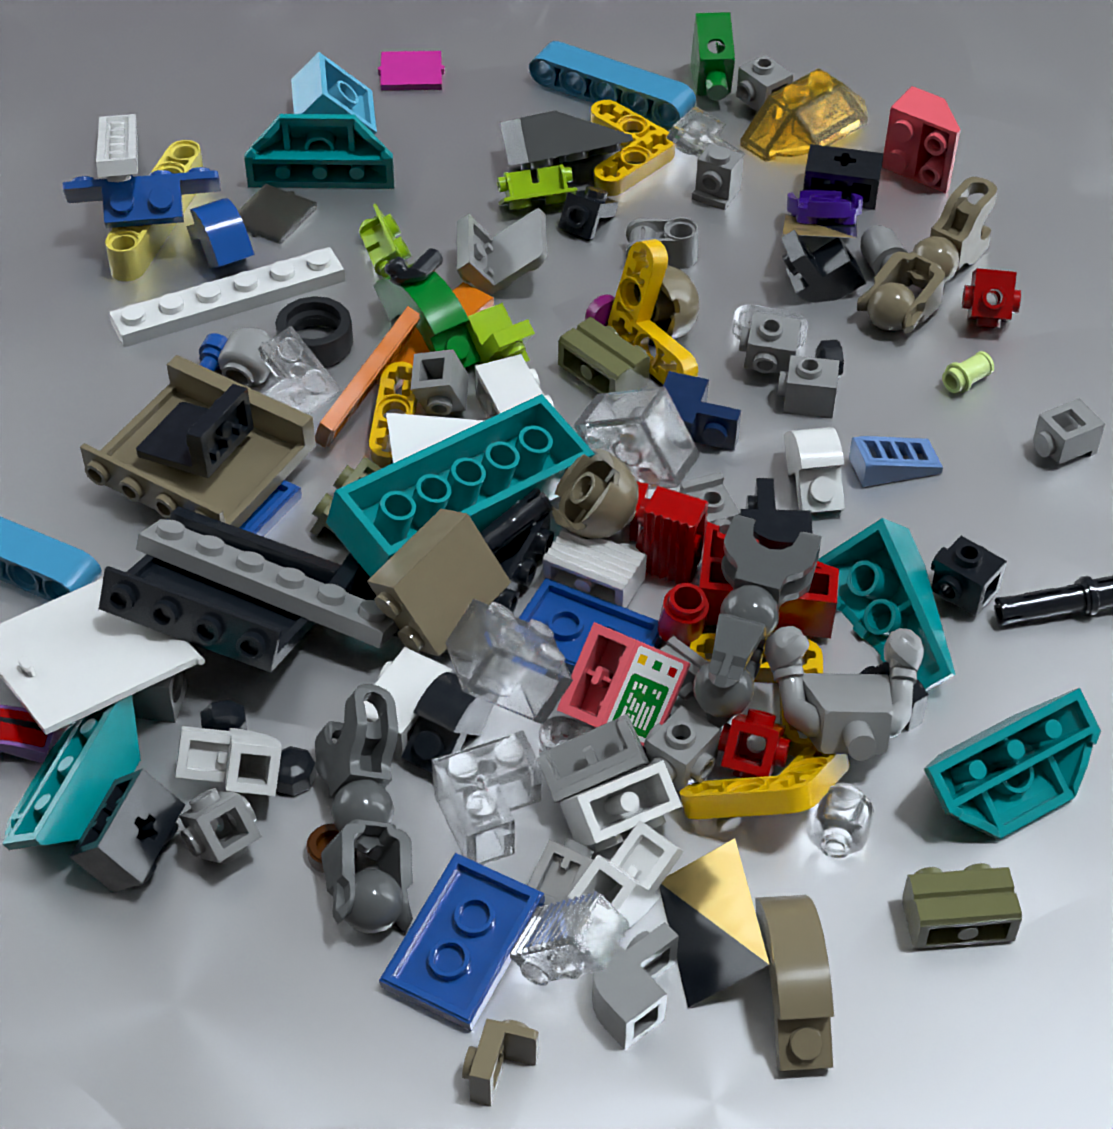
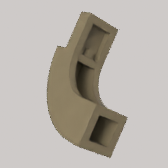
M807 895L755 898L756 916L770 963L768 970L773 998L777 1068L780 1071L833 1068L830 1018L834 1017L832 984L825 938L815 904Z

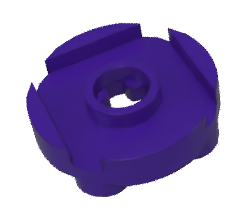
M802 190L800 191L799 198H796L793 192L787 194L786 210L792 216H796V222L817 224L819 223V218H834V223L851 225L856 224L857 216L862 214L863 197L852 193L851 200L841 199L842 191Z

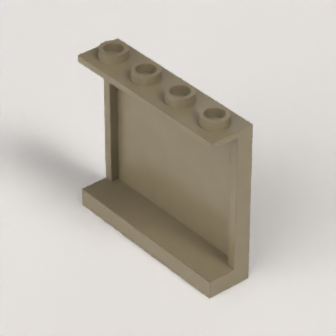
M176 355L166 364L170 384L100 451L85 443L80 446L85 473L95 484L105 485L120 492L128 500L140 502L156 510L167 519H170L171 512L179 506L239 528L316 447L313 416ZM232 384L248 388L254 429L209 478L137 456L136 447L180 402H187L209 409L214 401L220 398Z

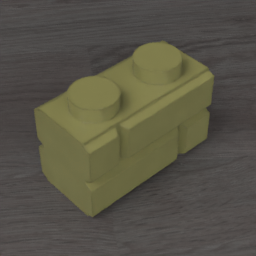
M592 317L578 324L576 329L572 328L561 335L558 340V365L616 406L627 400L631 393L635 394L646 387L649 382L650 357L641 346L631 345L621 338L613 327L604 326Z
M977 863L961 871L942 872L941 869L936 867H926L914 874L907 875L902 904L906 920L909 923V933L913 948L1015 941L1022 921V911L1017 893L1014 892L1015 886L1009 867L991 868L988 864Z

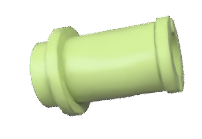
M984 351L977 352L976 355L961 363L953 362L946 367L942 375L943 384L952 393H965L971 388V384L994 372V362L991 356Z

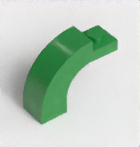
M435 271L424 281L398 286L390 282V276L380 279L373 285L390 321L399 318L407 306L420 314L416 327L422 335L429 352L453 349L465 369L481 361L465 326V323L469 320L465 310L448 284Z

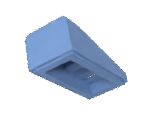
M859 436L853 437L851 440L849 460L862 487L942 474L943 466L929 439ZM922 453L925 460H919L917 454Z

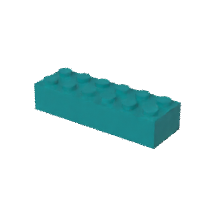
M541 394L335 490L326 523L371 578L440 509L467 513L480 532L509 508L521 501L534 488L540 489V492H543L549 501L559 497L555 494L556 488L566 470L583 454L591 458L595 453L544 395Z

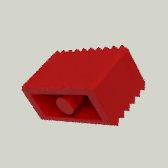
M657 486L650 499H643L637 514V523L642 524L643 529L638 536L635 547L641 553L647 555L646 573L649 572L651 577L657 575L659 579L666 578L668 582L674 580L675 584L692 583L703 559L709 501L661 486Z

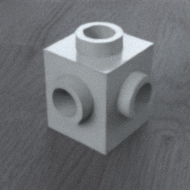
M763 55L739 66L736 97L762 116H766L790 104L794 74L767 55Z
M753 312L751 327H742L738 350L746 352L744 368L757 370L761 373L780 374V371L788 372L790 355L796 356L801 320L782 317L776 314Z
M681 705L663 725L660 723L656 724L648 733L644 742L646 756L649 761L646 765L664 760L675 790L678 792L696 781L701 783L709 776L715 765V760L718 756L720 729Z
M216 788L207 790L189 802L191 809L179 815L185 827L181 831V837L191 854L195 857L200 855L201 859L221 862V864L231 862L246 853L248 845L262 837L255 824L256 815L246 798L242 795L240 796L239 793L218 792ZM217 819L218 826L214 831L210 822Z

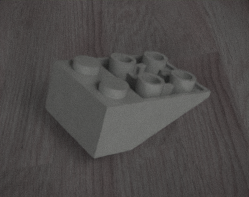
M558 111L500 122L509 166L520 164L522 171L552 166V158H555L556 164L588 158L587 150L589 151V156L622 151L621 143L633 141L630 134Z

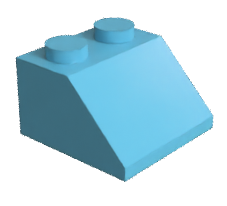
M318 52L291 79L294 114H355L374 135L377 133L372 90L322 53Z

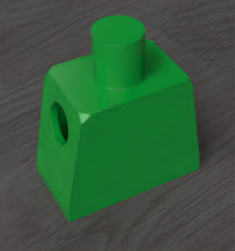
M695 13L691 52V69L695 92L699 96H708L711 100H722L731 93L735 65L731 13ZM718 41L716 43L717 53L709 51L708 44L710 42Z

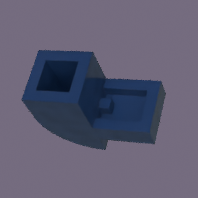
M669 371L661 392L659 426L664 439L673 447L687 453L691 452L694 442L735 451L739 439L741 410L707 403L709 379Z

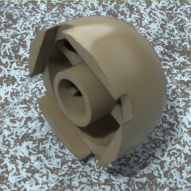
M667 265L650 320L676 341L684 337L696 323L699 314V296L695 285L686 273L679 268ZM635 283L634 295L636 300L640 303L641 292L638 285ZM650 339V340H649V345H652V346H653V345H655V344H654V342Z
M599 448L594 449L598 454L591 458L583 454L566 470L555 492L561 498L559 510L555 507L552 510V515L558 525L585 539H605L619 532L633 520L638 504V484L631 469L610 452Z

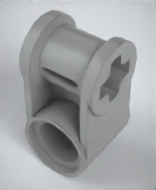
M685 217L673 219L639 218L631 221L627 226L626 238L630 244L626 248V259L634 243L656 239L661 241L666 248L668 266L684 269L693 266L697 262L698 225L694 220ZM643 228L645 230V238L641 239V229Z

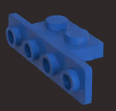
M196 167L186 173L173 174L170 171L157 170L147 176L131 175L130 180L122 182H109L107 179L79 176L73 178L72 181L62 183L63 192L68 203L103 201L104 224L106 228L184 222L182 195L221 191L218 171H211L205 167Z

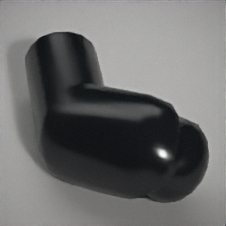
M430 248L413 264L407 266L402 257H396L390 260L384 269L390 276L389 281L395 285L415 283L426 280L442 264L443 257L438 250Z

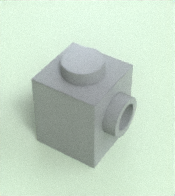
M454 350L414 354L411 391L426 414L442 416L450 412L465 411L469 375Z
M790 355L788 372L780 371L777 395L785 396L783 413L832 418L837 391L839 360Z

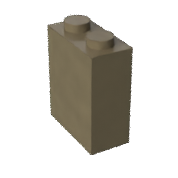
M440 509L367 580L377 596L375 598L376 605L385 615L392 618L399 628L398 637L402 643L414 652L422 651L436 656H440L511 583L467 513Z

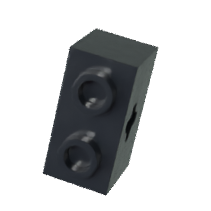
M810 144L803 190L842 191L841 199L851 200L852 193L858 194L863 197L862 208L875 210L884 153Z
M143 768L114 780L71 853L70 858L113 893L133 886H141L155 872L157 867L155 859L162 847L176 834L179 827L176 821L186 804Z

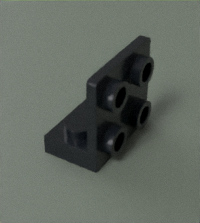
M232 384L220 398L214 401L209 409L187 402H180L136 447L137 456L209 478L254 429L248 388Z

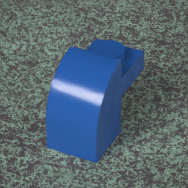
M228 198L190 209L194 224L186 226L191 241L200 239L210 268L220 267L255 255L242 218Z

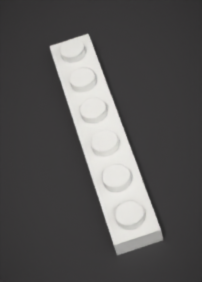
M136 114L99 117L96 154L98 177H107L109 182H122L130 180L132 174H138Z
M330 247L314 250L294 258L277 261L260 268L243 271L236 275L206 282L192 288L168 293L158 298L110 311L111 324L123 347H128L344 282L345 270Z

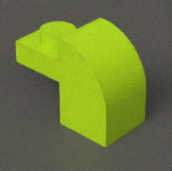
M503 303L468 316L469 320L465 323V326L481 359L477 365L519 354L522 355L525 362L530 361L524 344L535 332L528 319L513 325Z

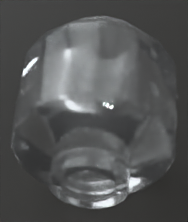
M836 783L831 785L828 793L819 803L810 808L806 827V835L810 843L831 858H844L863 851L869 843L874 816V807L871 800L858 787L852 784Z

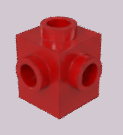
M976 268L972 272L971 285H965L963 289L962 309H968L967 319H977L976 326L1000 328L1001 322H1008L1012 319V313L1018 314L1021 303V290H1015L1017 272ZM987 294L995 297V305L988 303Z
M748 709L747 715L738 714L732 719L731 724L726 723L723 726L718 745V750L724 752L721 766L733 769V775L739 778L771 776L775 772L776 766L784 768L791 743L790 739L783 738L786 725L775 723L776 715L761 710ZM751 735L760 736L765 739L766 745L763 750L756 751L751 748L749 744Z

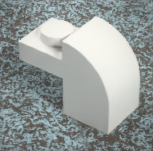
M833 427L786 432L784 434L787 471L788 476L795 475L799 510H811V513L844 510L845 503L841 475L844 457L836 430Z
M181 726L175 778L225 783L226 791L275 796L282 746L280 741L272 736L249 730L230 728L229 731Z
M639 820L611 861L600 855L595 857L568 897L605 926L616 931H623L638 922L656 903L660 896L655 892L684 851L646 823Z

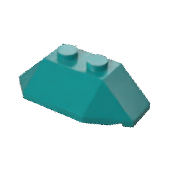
M279 114L244 155L248 188H395L393 154L355 114Z
M1077 688L1017 713L944 751L924 768V771L946 815L994 839H1001L1076 797L1089 764L1093 745L1097 744L1101 729L1081 689Z
M132 695L83 717L67 727L52 747L7 821L5 838L2 845L8 850L80 840L114 780L134 772L141 761Z

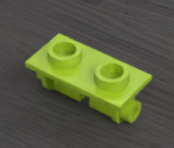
M563 164L537 168L538 183H532L530 170L505 172L503 177H497L499 192H505L506 198L500 200L498 204H509L510 210H519L532 207L531 201L545 199L546 205L564 203L568 192L577 191V187L568 188L567 182L573 181L571 167L564 168Z
M374 204L373 207L377 216L364 220L359 228V234L369 252L368 254L375 272L382 277H388L389 275L385 272L384 268L390 260L402 257L408 266L407 259L412 257L402 237H396L401 234V230L391 214L384 216L377 204Z

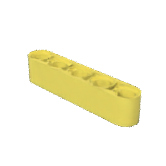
M179 140L172 143L151 172L166 170L172 172V174L186 173L192 168L203 167L200 145L192 140ZM196 194L182 195L183 213ZM177 223L112 228L105 240L112 276L119 281L127 282L140 278Z

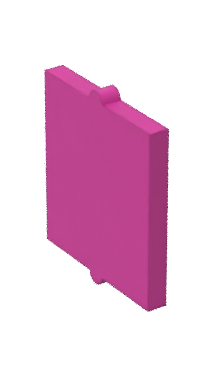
M441 51L381 52V66L377 68L378 75L381 76V91L442 90V75L445 74V66L442 65Z

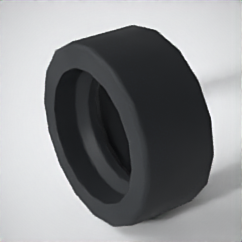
M305 297L287 304L278 313L275 322L277 342L280 354L287 362L300 368L318 369L330 367L342 361L350 353L353 345L352 320L349 310L340 302L328 297ZM312 326H323L335 330L330 335L316 339L301 338L294 335L297 331Z

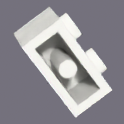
M664 760L643 766L559 801L573 840L584 846L593 844L596 852L624 841L621 833L635 827L639 820L653 829L666 823L664 814L682 807Z

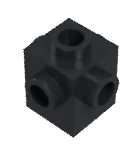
M961 535L949 548L942 547L935 555L931 564V570L934 571L931 584L932 591L944 600L952 602L976 616L999 592L1007 561Z

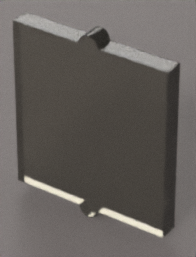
M265 184L238 212L246 231L251 233L252 237L260 236L282 244L317 209V202L295 195L294 191L287 192Z

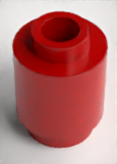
M681 583L666 593L658 621V633L663 641L667 643L674 636L690 647L691 642L701 636L709 611V602L704 591L695 584Z

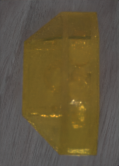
M818 68L770 94L741 137L740 146L765 162L776 160V156L795 157L806 155L809 153L810 144L830 146L867 125L868 114L865 100L844 83Z

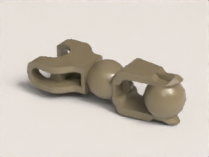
M969 177L949 197L940 218L931 228L930 237L917 243L912 252H896L889 258L874 277V285L858 298L857 311H867L871 322L884 331L896 332L903 329L904 333L907 334L914 330L917 323L924 322L941 306L944 283L954 277L956 270H959L965 263L969 265L975 264L988 249L991 229L984 226V223L995 206L997 186L993 182L980 177ZM982 193L984 196L975 205L971 204L967 199L972 194ZM912 284L923 289L916 299L914 293L907 288Z

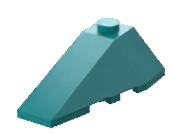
M881 518L818 559L819 562L839 569L836 611L841 612L854 626V631L862 639L869 642L879 653L880 659L883 662L886 661L884 659V646L890 633L899 628L910 629L921 638L924 648V655L917 672V679L921 682L925 691H930L956 675L926 566L909 528Z

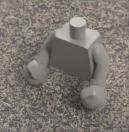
M794 626L781 627L766 639L764 654L773 673L774 681L779 684L784 717L789 725L808 736L819 752L824 754H849L858 761L868 760L874 754L882 755L886 753L889 738L897 737L910 721L912 716L913 685L917 683V672L924 655L922 640L912 630L899 628L891 632L885 642L884 659L889 663V677L885 674L804 673L802 657L809 648V640L800 629Z

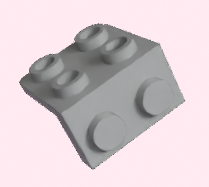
M539 208L535 209L494 237L469 214L458 220L456 269L459 276L466 283H472L478 290L491 296L499 290L508 288L514 280L528 271L539 268L548 255L545 213Z

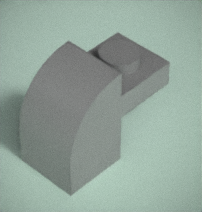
M666 922L650 933L644 931L638 934L629 943L626 950L611 936L601 946L594 961L592 988L594 1012L601 1025L624 1050L665 1020L667 993L654 979L676 964L679 938Z

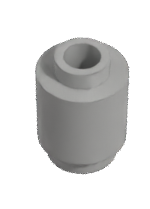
M872 226L861 237V253L875 275H877L894 253L900 251L908 253L894 231L885 226Z

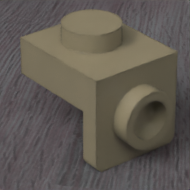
M486 1019L478 1048L469 1046L462 1070V1078L469 1080L471 1102L488 1106L492 1105L505 1059L536 1065L539 1055V1032L537 1030L531 1029L524 1023L516 1020H504L501 1022Z

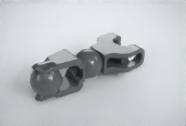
M740 515L733 517L724 539L723 550L725 554L721 565L723 576L733 587V590L723 600L720 607L711 661L704 663L697 672L693 683L695 699L702 710L705 711L708 722L714 726L721 728L733 716L742 713L754 696L753 681L760 670L765 641L779 623V608L785 602L795 600L809 591L819 558L822 536L800 532L792 546L782 550L768 549L760 545L753 536L755 519Z
M373 684L359 685L345 702L344 723L329 721L315 739L316 770L321 779L327 781L330 798H334L331 815L335 827L339 831L321 852L327 892L333 896L332 916L337 924L345 920L354 930L366 934L380 933L393 925L406 931L413 920L407 889L413 884L412 842L406 832L396 829V825L391 824L394 815V805L390 794L385 789L392 781L391 763L398 738L396 705L389 691ZM364 701L373 704L377 710L378 719L376 722L367 721ZM333 738L338 740L335 744L332 741ZM354 849H358L360 852L366 853L368 858L376 860L380 870L368 869L355 874Z

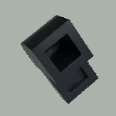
M795 230L781 238L787 251L782 256L788 267L786 271L795 293L801 299L811 303L839 300L866 284L856 258L840 237H836L814 252L810 251Z
M756 478L755 494L747 495L746 509L740 510V516L756 520L753 536L759 540L760 545L768 549L782 550L792 546L800 532L813 534L811 510H776L774 478Z
M445 672L439 675L427 687L413 711L419 717L401 758L439 777L448 778L467 734L481 736L499 692L461 674Z

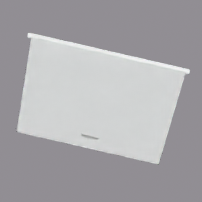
M103 578L0 623V676L45 735L196 664L203 665L205 660L189 642L99 610ZM24 672H27L31 678L26 677Z

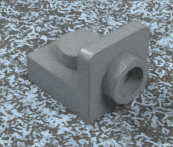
M568 838L564 846L549 839L527 886L544 893V906L572 918L578 904L570 899L568 895L593 862L591 857L594 851Z

